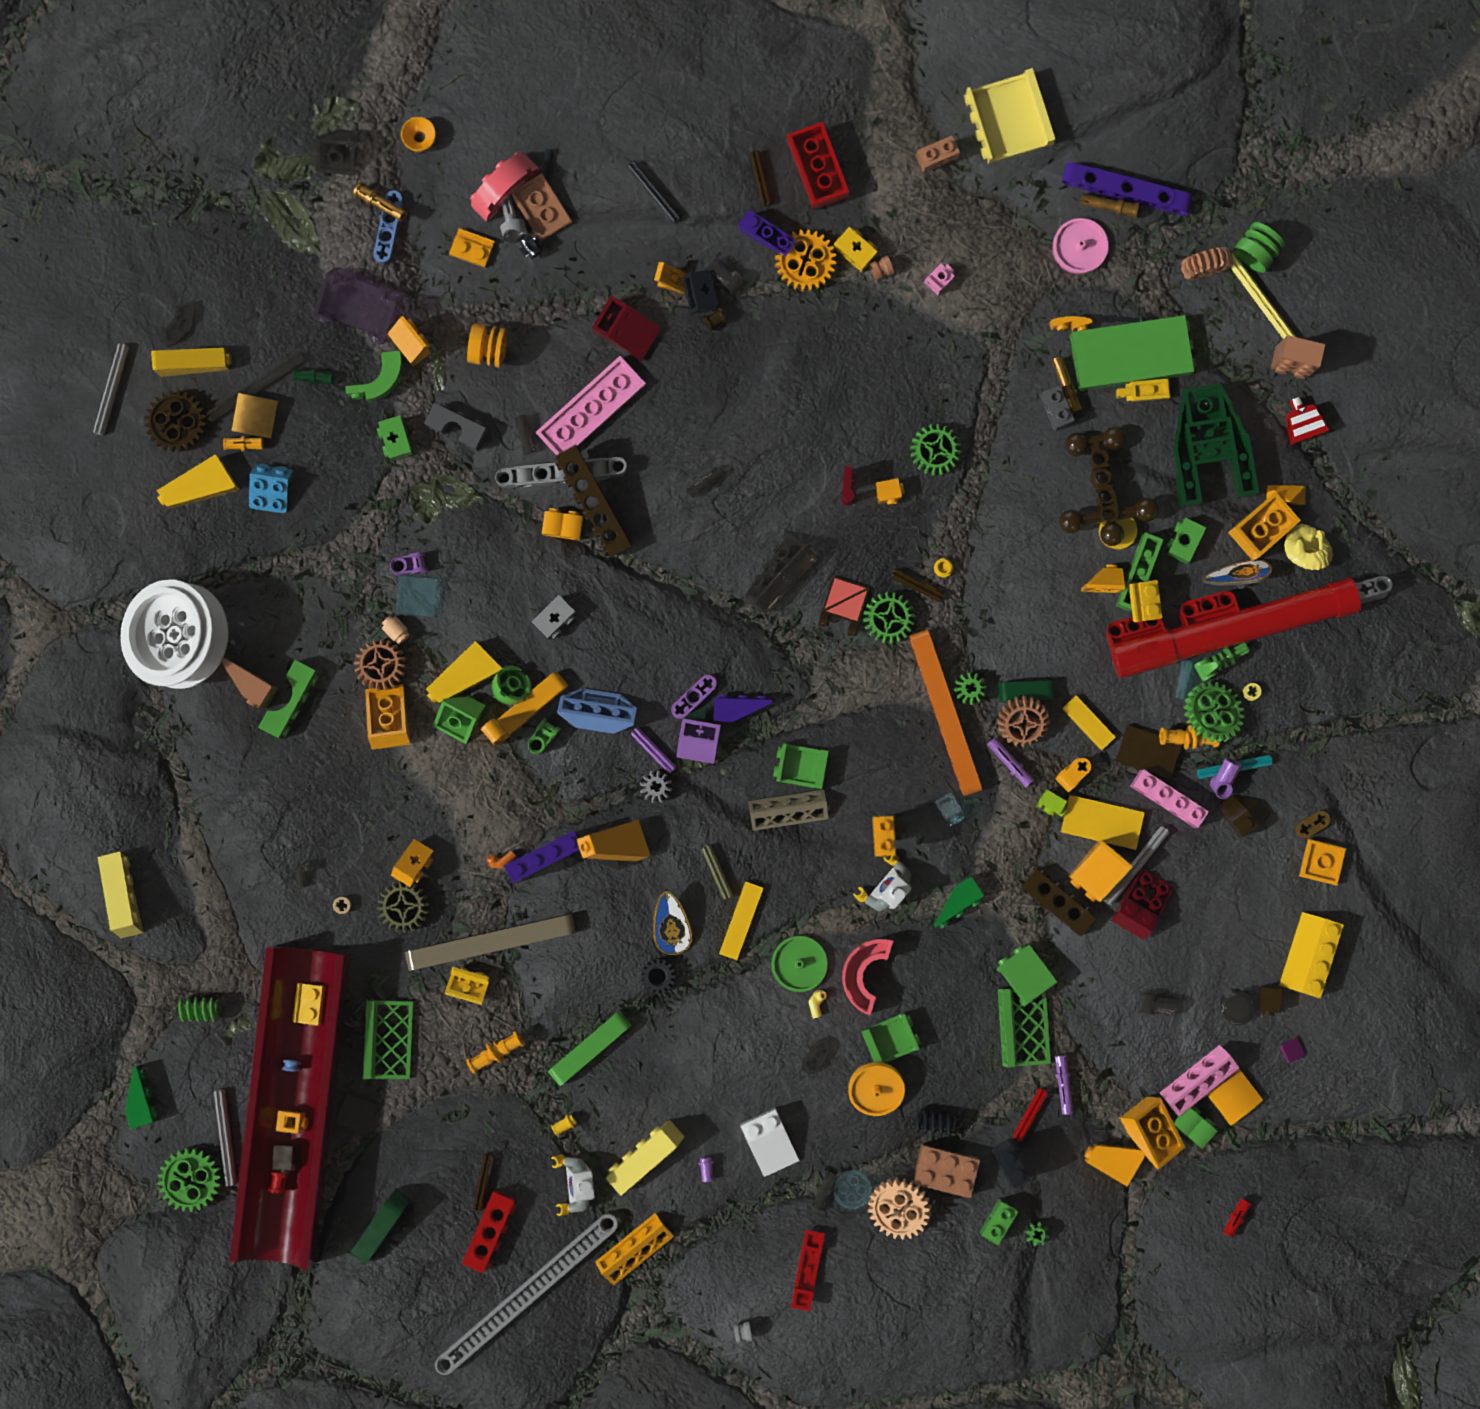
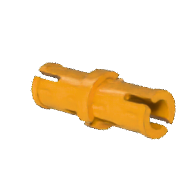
M241 436V438L223 439L224 450H263L264 447L262 437L246 438V436Z

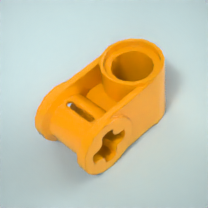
M1077 758L1068 767L1064 768L1055 779L1067 792H1070L1090 772L1091 763L1086 758ZM1079 762H1080V763H1084V762H1085V765H1084L1085 770H1078V768H1079L1078 763H1079Z

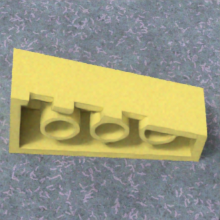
M121 852L98 857L110 931L121 939L144 933L133 889V879L129 872V858Z
M670 1119L660 1128L657 1126L650 1133L651 1136L647 1140L642 1139L636 1145L637 1149L633 1153L631 1151L626 1153L622 1157L623 1162L619 1165L615 1163L608 1170L609 1175L606 1179L620 1195L624 1194L670 1154L685 1137Z

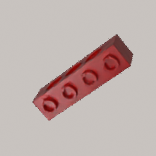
M498 1190L493 1191L464 1257L463 1265L481 1273H484L485 1269H490L494 1260L491 1258L493 1251H498L501 1240H498L501 1232L505 1234L509 1225L506 1222L509 1215L513 1216L517 1207L514 1204L516 1198ZM494 1210H502L503 1218H496L493 1214ZM486 1228H494L496 1235L493 1237L488 1236ZM480 1245L486 1246L488 1253L485 1255L480 1254L478 1247Z

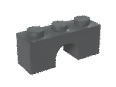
M434 403L424 422L426 427L443 435L450 425H459L462 428L459 442L478 451L487 433L484 423L476 419L470 421L467 419V415L459 411L454 413L450 411L449 406L440 403V405Z

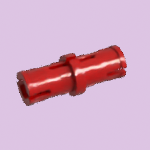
M1242 1198L1240 1199L1234 1212L1229 1215L1231 1218L1223 1231L1224 1234L1234 1238L1240 1224H1243L1245 1221L1243 1219L1252 1205L1251 1203ZM1240 1210H1242V1212H1241V1214L1239 1215V1217H1238V1219H1237L1235 1225L1232 1226L1233 1223H1234V1221L1236 1220V1218H1237V1216H1238Z

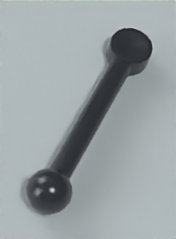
M1107 315L1105 321L1107 323L1112 321L1143 322L1145 318H1117Z

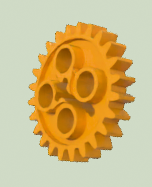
M800 229L799 235L792 232V237L797 241L787 256L782 254L775 256V260L780 261L775 263V267L781 268L777 271V274H783L781 280L785 281L787 279V286L793 283L794 290L798 286H801L802 292L805 287H808L809 291L812 290V286L819 289V283L826 285L825 278L830 280L831 276L829 273H834L835 271L831 267L836 265V261L831 260L836 258V254L831 253L834 250V246L828 247L830 240L824 242V235L818 238L817 231L813 235H810V229L807 230L806 234H803L802 229ZM797 245H803L805 247V250L803 252H797L795 250V247ZM812 245L813 247L809 254V259L804 267L802 276H799L798 274L801 270L803 260L806 257L807 250L809 246ZM819 251L823 254V257L816 259L813 257V253ZM791 262H795L799 267L791 270L788 265ZM808 269H814L816 271V275L812 277L808 276L806 274V271Z

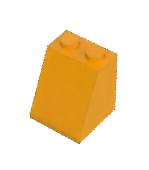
M1097 841L1068 877L1071 879L1070 883L1079 890L1081 887L1086 891L1085 896L1092 902L1095 900L1100 902L1133 866L1106 843Z

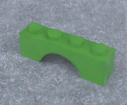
M295 660L286 675L292 686L290 702L280 710L267 711L258 728L279 739H282L283 736L286 737L291 729L289 725L292 719L296 720L300 713L298 708L301 703L306 702L309 696L308 690L310 686H314L318 680V671Z

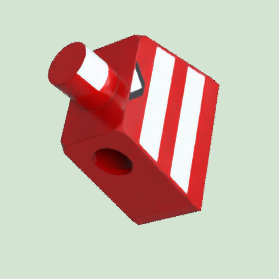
M1301 397L1290 400L1293 411L1285 415L1291 446L1329 431L1314 404L1304 407Z

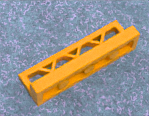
M654 1213L595 1261L601 1274L611 1284L615 1285L672 1239L674 1235L663 1224L660 1217ZM663 1231L666 1233L661 1239H657V1236ZM650 1245L646 1251H642V1248ZM630 1258H635L634 1261L626 1264ZM615 1270H620L614 1277L610 1276Z

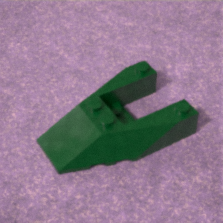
M1221 383L1182 390L1173 448L1176 489L1180 508L1197 506L1203 502L1196 465L1229 460L1236 499L1253 497L1259 494L1250 436L1246 433L1241 423L1242 421L1233 409L1232 403Z

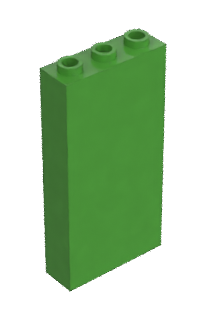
M1185 315L1072 332L1070 334L1078 391L1125 385L1135 381L1191 375L1194 369H1196V361L1191 355L1193 342L1188 336L1190 323L1188 320L1186 321Z

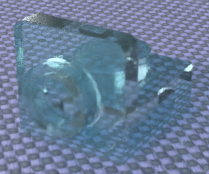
M951 792L935 801L948 826L960 823L965 817Z

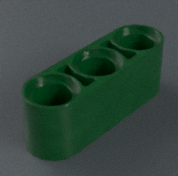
M1054 681L998 683L999 702H1008V700L1015 702V697L1022 700L1023 695L1026 696V700L1030 697H1033L1034 701L1055 700Z

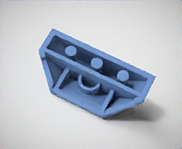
M582 688L560 697L557 714L575 728L614 734L634 725L637 708L621 694Z

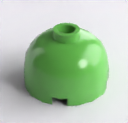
M505 666L493 678L492 691L496 699L501 703L516 705L525 700L531 692L530 679L521 672L520 668Z

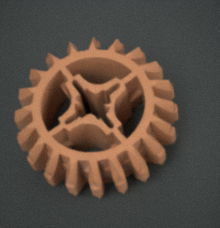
M1217 247L1198 252L1181 262L1182 273L1186 279L1191 280L1216 275L1233 265L1232 253L1226 247Z
M381 639L379 645L376 640H373V646L367 642L366 646L368 649L360 648L363 654H356L360 661H354V664L360 666L355 669V672L360 673L357 676L359 680L364 679L362 682L364 686L369 683V689H373L376 685V690L380 691L381 685H383L384 690H388L387 684H390L393 688L395 687L394 680L398 683L401 682L398 675L404 676L405 673L400 669H406L407 666L401 664L406 661V658L400 657L403 651H397L398 645L392 646L391 641H388L385 645L384 639ZM380 651L391 653L394 659L382 658ZM374 653V660L365 666L369 656ZM379 659L383 663L381 670L378 668ZM395 665L394 671L387 677V670ZM366 671L378 672L380 679L369 677Z
M1024 695L1022 700H1019L1018 697H1015V702L1008 700L1009 706L1003 705V711H999L1000 718L997 719L998 729L1002 732V737L1006 738L1009 743L1013 741L1015 746L1019 742H1021L1023 747L1026 742L1032 746L1033 740L1039 743V736H1045L1043 731H1048L1047 725L1050 723L1049 718H1047L1049 713L1045 711V705H1040L1039 700L1034 702L1033 697L1026 700ZM1027 710L1035 712L1038 716L1028 714ZM1009 726L1020 729V732L1012 730Z

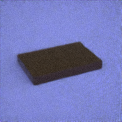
M1126 725L1115 762L1139 770L1144 769L1148 773L1170 780L1181 745L1175 743L1161 745L1159 735Z

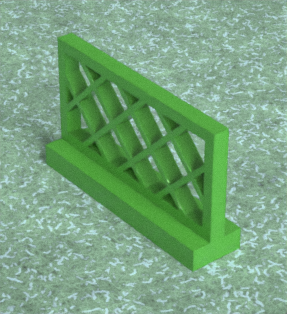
M1013 988L998 989L1003 1066L1051 1064L1046 991L1041 994V999L1037 1004L1034 1001L1031 1002L1034 1007L1027 1014L1021 1008V1003L1017 1005L1013 1001L1012 992H1015ZM1036 1009L1042 1012V1019L1038 1023L1030 1017ZM1018 1010L1026 1016L1020 1024L1014 1020V1015ZM1028 1019L1036 1025L1030 1033L1022 1028ZM1038 1028L1044 1034L1040 1042L1032 1037ZM1019 1030L1027 1035L1021 1044L1015 1039V1034ZM1029 1038L1037 1044L1031 1053L1023 1047ZM1039 1047L1045 1051V1060H1038L1033 1056ZM1022 1049L1028 1056L1024 1061L1017 1062V1053Z
M366 1000L363 1079H410L413 1001ZM378 1005H387L391 1011L382 1018L378 1014ZM401 1005H409L408 1014L402 1019L395 1010ZM392 1013L401 1020L393 1028L385 1021ZM377 1016L381 1019V1021L378 1024ZM382 1022L390 1029L384 1037L377 1033V1027ZM403 1022L408 1028V1033L401 1038L394 1030ZM393 1032L400 1040L391 1048L384 1039ZM378 1036L380 1040L376 1043V1037ZM381 1042L390 1049L382 1057L376 1052V1047ZM401 1042L407 1047V1052L402 1057L393 1050ZM392 1051L399 1060L390 1067L383 1059ZM380 1061L389 1068L384 1074H375V1066ZM400 1061L406 1066V1075H397L393 1070Z

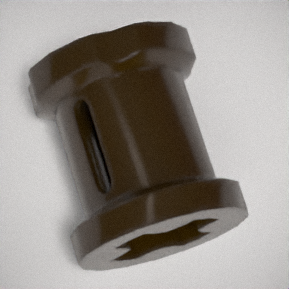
M719 307L710 315L702 316L710 331L721 323H727Z

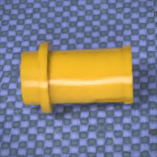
M567 1114L564 1119L552 1124L551 1128L555 1135L559 1136V1134L570 1128L574 1129L577 1122L572 1114Z

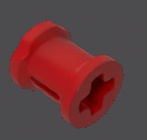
M271 1171L273 1177L268 1191L281 1194L286 1193L285 1182L289 1173Z

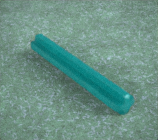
M1271 755L1237 761L1242 765L1239 771L1273 764ZM1222 764L1197 769L1198 778L1204 779L1216 776Z

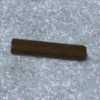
M758 150L750 152V159L761 205L769 206L772 201L761 155Z
M897 568L891 574L893 579L938 602L944 597V592Z
M485 1153L482 1160L473 1203V1210L482 1211L484 1208L494 1155Z

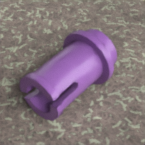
M701 1157L700 1162H698L701 1165L702 1182L714 1181L712 1168L714 1161L711 1157Z

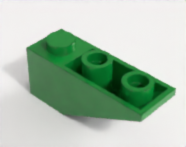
M969 876L953 887L933 924L935 928L938 926L940 929L950 923L948 919L954 915L958 918L966 912L965 908L970 905L975 907L982 902L981 898L984 895L972 876Z
M141 1065L133 1067L125 1107L130 1129L155 1122L158 1116L155 1105H152L150 1099L152 1098L151 1089L147 1087L145 1082L147 1075L144 1068H141Z

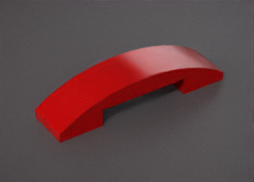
M811 1230L805 1231L791 1308L810 1312L825 1233Z

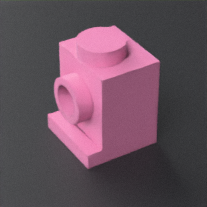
M941 263L925 279L924 283L939 295L954 280V270L948 264L944 266ZM942 273L945 276V278L940 279L938 275Z

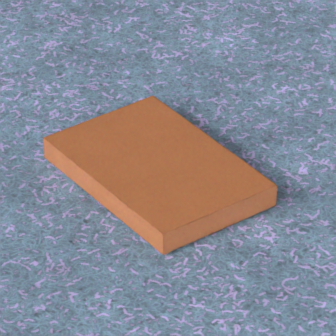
M543 173L525 182L511 193L520 211L541 241L572 223V220Z

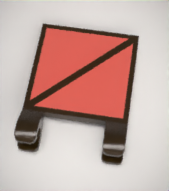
M833 576L818 625L825 627L828 616L832 615L850 621L847 635L854 636L870 588Z

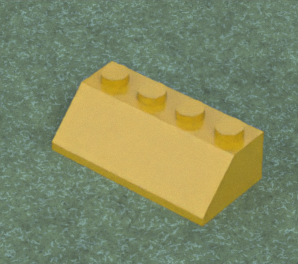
M1302 912L1279 986L1321 999L1344 925Z

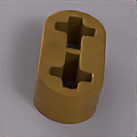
M1317 811L1301 820L1295 826L1296 835L1300 838H1308L1324 829L1330 823L1329 814L1325 811ZM1317 815L1325 817V819H1323L1324 824L1313 823L1316 820H1318ZM1301 825H1311V827L1307 829V834L1300 833V830L1302 829Z

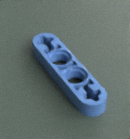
M395 190L389 191L385 199L391 202L389 199L396 196L399 201H395L394 204L402 209L403 198L401 194ZM383 210L374 249V257L378 263L387 264L392 258L399 221L395 219L394 222L387 223L385 217L388 213H385ZM384 232L392 234V238L389 241L381 239ZM380 244L390 246V248L385 247L387 257L385 256L383 259L378 255L383 251V247L379 246Z

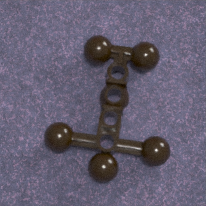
M1111 427L1103 435L1086 437L1082 433H1073L1065 441L1066 451L1072 456L1084 455L1088 448L1092 450V456L1089 460L1092 468L1090 481L1092 486L1096 488L1098 512L1080 514L1076 510L1069 509L1061 514L1059 525L1066 533H1075L1083 525L1102 523L1104 526L1100 531V537L1108 546L1119 545L1124 539V530L1121 525L1115 523L1116 520L1137 517L1141 521L1149 522L1154 520L1159 513L1158 504L1151 498L1140 499L1135 506L1118 508L1116 494L1113 490L1114 474L1109 469L1110 464H1107L1109 460L1108 453L1103 450L1102 446L1114 451L1122 449L1127 442V436L1121 428ZM1100 456L1103 458L1104 463L1098 464L1094 458ZM1098 475H1104L1107 478V482H1100ZM1101 494H1108L1110 496V500H1103L1101 498ZM1111 512L1114 518L1109 520L1104 516V513Z

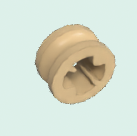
M347 897L336 898L333 903L334 911L339 914H346L351 909V901ZM340 900H344V903L347 904V908H343L344 911L337 907V904L341 903Z

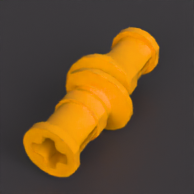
M1189 725L1186 731L1182 729L1167 730L1166 728H1161L1159 734L1161 745L1166 743L1184 744L1185 750H1188L1189 744H1191L1192 749H1196L1197 745H1213V747H1218L1220 743H1217L1216 740L1211 743L1209 737L1203 740V734L1197 736L1196 729L1191 730L1193 725Z
M514 1031L513 1035L499 1042L493 1040L494 1046L486 1043L487 1050L480 1052L479 1055L472 1059H466L471 1072L477 1074L478 1070L489 1066L495 1060L498 1063H503L504 1055L511 1053L512 1050L519 1046L523 1047L525 1044L519 1032Z

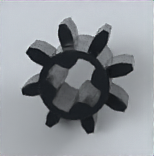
M529 235L520 242L522 247L519 250L525 258L529 256L531 259H534L543 251L540 248L543 246V243L538 236L533 238L532 235Z

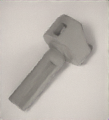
M509 195L502 204L506 222L501 224L500 229L504 242L513 244L518 238L528 234L525 221L516 218L511 196Z

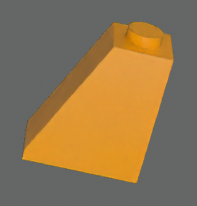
M1094 1144L1086 1150L1084 1161L1128 1186L1145 1154L1140 1148Z

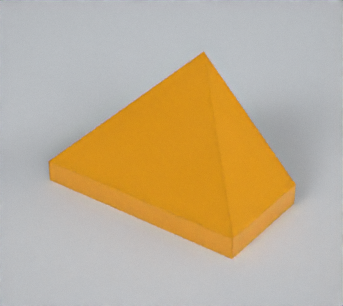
M1267 485V498L1277 492L1287 505H1305V486Z

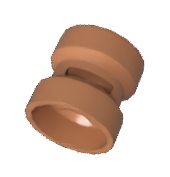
M888 256L881 258L878 262L873 261L869 263L875 280L881 279L883 275L894 273Z

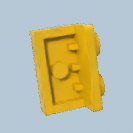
M452 967L445 994L482 1005L489 986V977L481 972H470L464 967Z

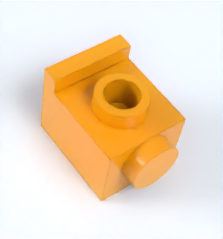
M289 1110L278 1111L276 1131L303 1133L309 1124L306 1113Z

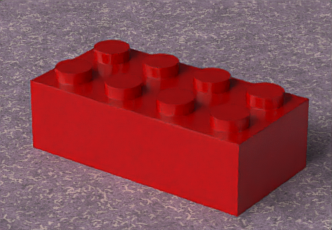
M823 121L787 134V143L812 210L848 198L849 190Z

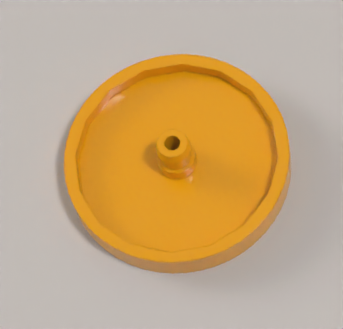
M873 1062L861 1066L853 1073L849 1080L848 1092L850 1101L857 1110L870 1116H882L891 1113L901 1104L905 1094V1086L901 1074L894 1067L886 1063Z

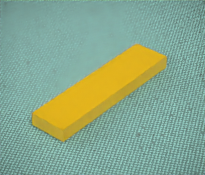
M745 881L719 954L734 960L738 959L762 894V887Z

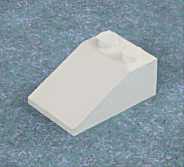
M776 1108L740 1123V1127L764 1177L799 1161Z

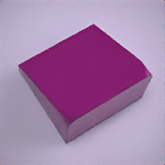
M1297 1037L1279 1045L1286 1062L1289 1064L1305 1055Z

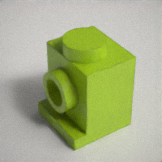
M1049 790L1044 791L1035 806L1037 808L1043 806L1044 812L1051 816L1056 814L1061 817L1068 808L1065 806L1066 800Z

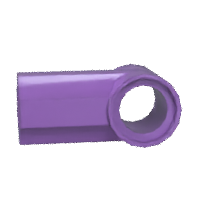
M1225 758L1218 774L1210 781V787L1221 799L1228 798L1232 794V784L1242 766L1234 759Z

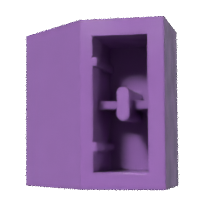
M682 718L676 757L714 764L721 725Z

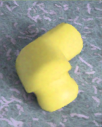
M823 990L815 991L809 999L808 1003L813 1019L822 1016L819 1006L827 997L826 992Z

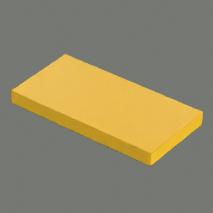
M1069 795L1067 801L1068 808L1064 814L1061 833L1103 841L1104 843L1133 850L1137 849L1145 812Z

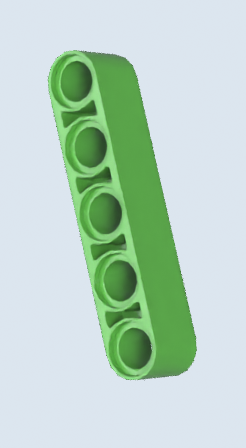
M619 1010L554 1065L548 1073L561 1086L632 1024Z

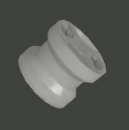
M749 1321L742 1325L734 1324L737 1343H741L743 1340L752 1341Z

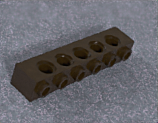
M577 444L556 454L554 462L558 470H563L565 473L564 480L567 486H572L575 493L573 496L577 504L581 503L585 510L582 512L586 520H591L594 525L592 531L596 538H601L603 542L601 547L605 554H610L613 557L630 548L632 544ZM576 463L579 470L572 473L568 470V465ZM585 480L588 483V487L582 490L578 488L577 482ZM595 497L598 501L597 505L589 506L586 501L587 498ZM600 513L605 514L607 520L604 523H599L596 520V516ZM608 530L616 533V537L613 540L606 538L605 533Z

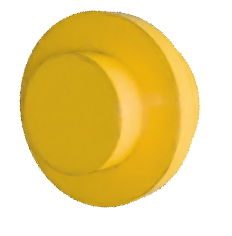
M941 558L934 564V572L939 577H948L953 571L951 561L946 558Z

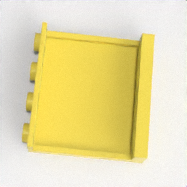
M1033 68L1027 69L1024 74L972 90L970 87L967 88L964 99L966 105H970L972 111L970 118L972 123L976 124V137L978 142L981 141L982 156L984 159H987L988 164L1054 144L1055 136Z

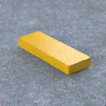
M1077 696L1073 697L1062 708L1100 750H1103L1116 738Z

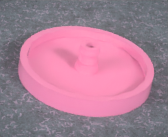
M1076 218L1064 223L1058 229L1053 240V254L1056 261L1063 269L1074 274H1086L1094 271L1103 263L1108 252V239L1104 230L1096 222L1085 218Z

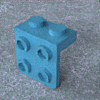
M255 464L250 472L249 507L251 509L285 513L288 504V484L293 477V470L282 466L270 467L267 464Z

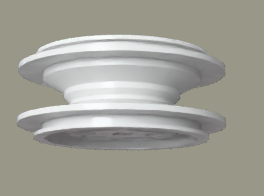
M177 580L158 581L141 590L128 606L121 627L123 655L133 673L147 683L175 689L196 686L210 677L222 661L228 642L227 618L217 598L201 586Z

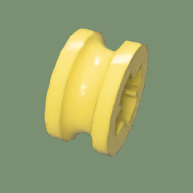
M1249 683L1243 689V696L1249 701H1254L1261 695V688L1256 683ZM1248 687H1252V689L1255 688L1257 690L1255 692V697H1252V695H1248Z

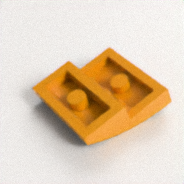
M1240 1069L1236 1070L1207 1094L1230 1125L1236 1123L1263 1101Z

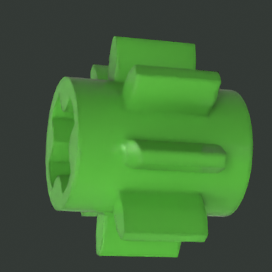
M1038 1221L1037 1225L1030 1223L1031 1228L1025 1230L1029 1234L1026 1240H1033V1246H1036L1037 1243L1044 1245L1043 1240L1049 1238L1045 1234L1048 1228L1046 1226L1041 1228L1040 1221ZM1035 1230H1037L1038 1232H1040V1233H1039V1235H1040L1039 1238H1037L1036 1236H1034V1235H1035V1234H1034V1231H1035Z

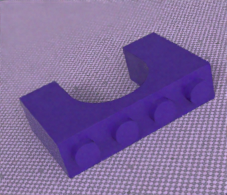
M572 831L505 865L504 867L512 883H518L550 864L579 852L577 839H580L577 831Z

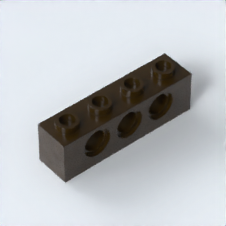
M1034 869L1020 887L1078 936L1082 937L1096 920L1093 916L1094 912L1087 906L1084 908L1078 904L1080 900L1070 893L1068 896L1063 891L1065 888L1057 881L1053 883L1049 880L1050 875L1043 869ZM1043 883L1049 886V891L1046 894H1042L1039 890L1040 885ZM1059 895L1064 899V903L1060 907L1054 903L1055 898ZM1072 908H1076L1079 912L1076 919H1072L1069 916Z

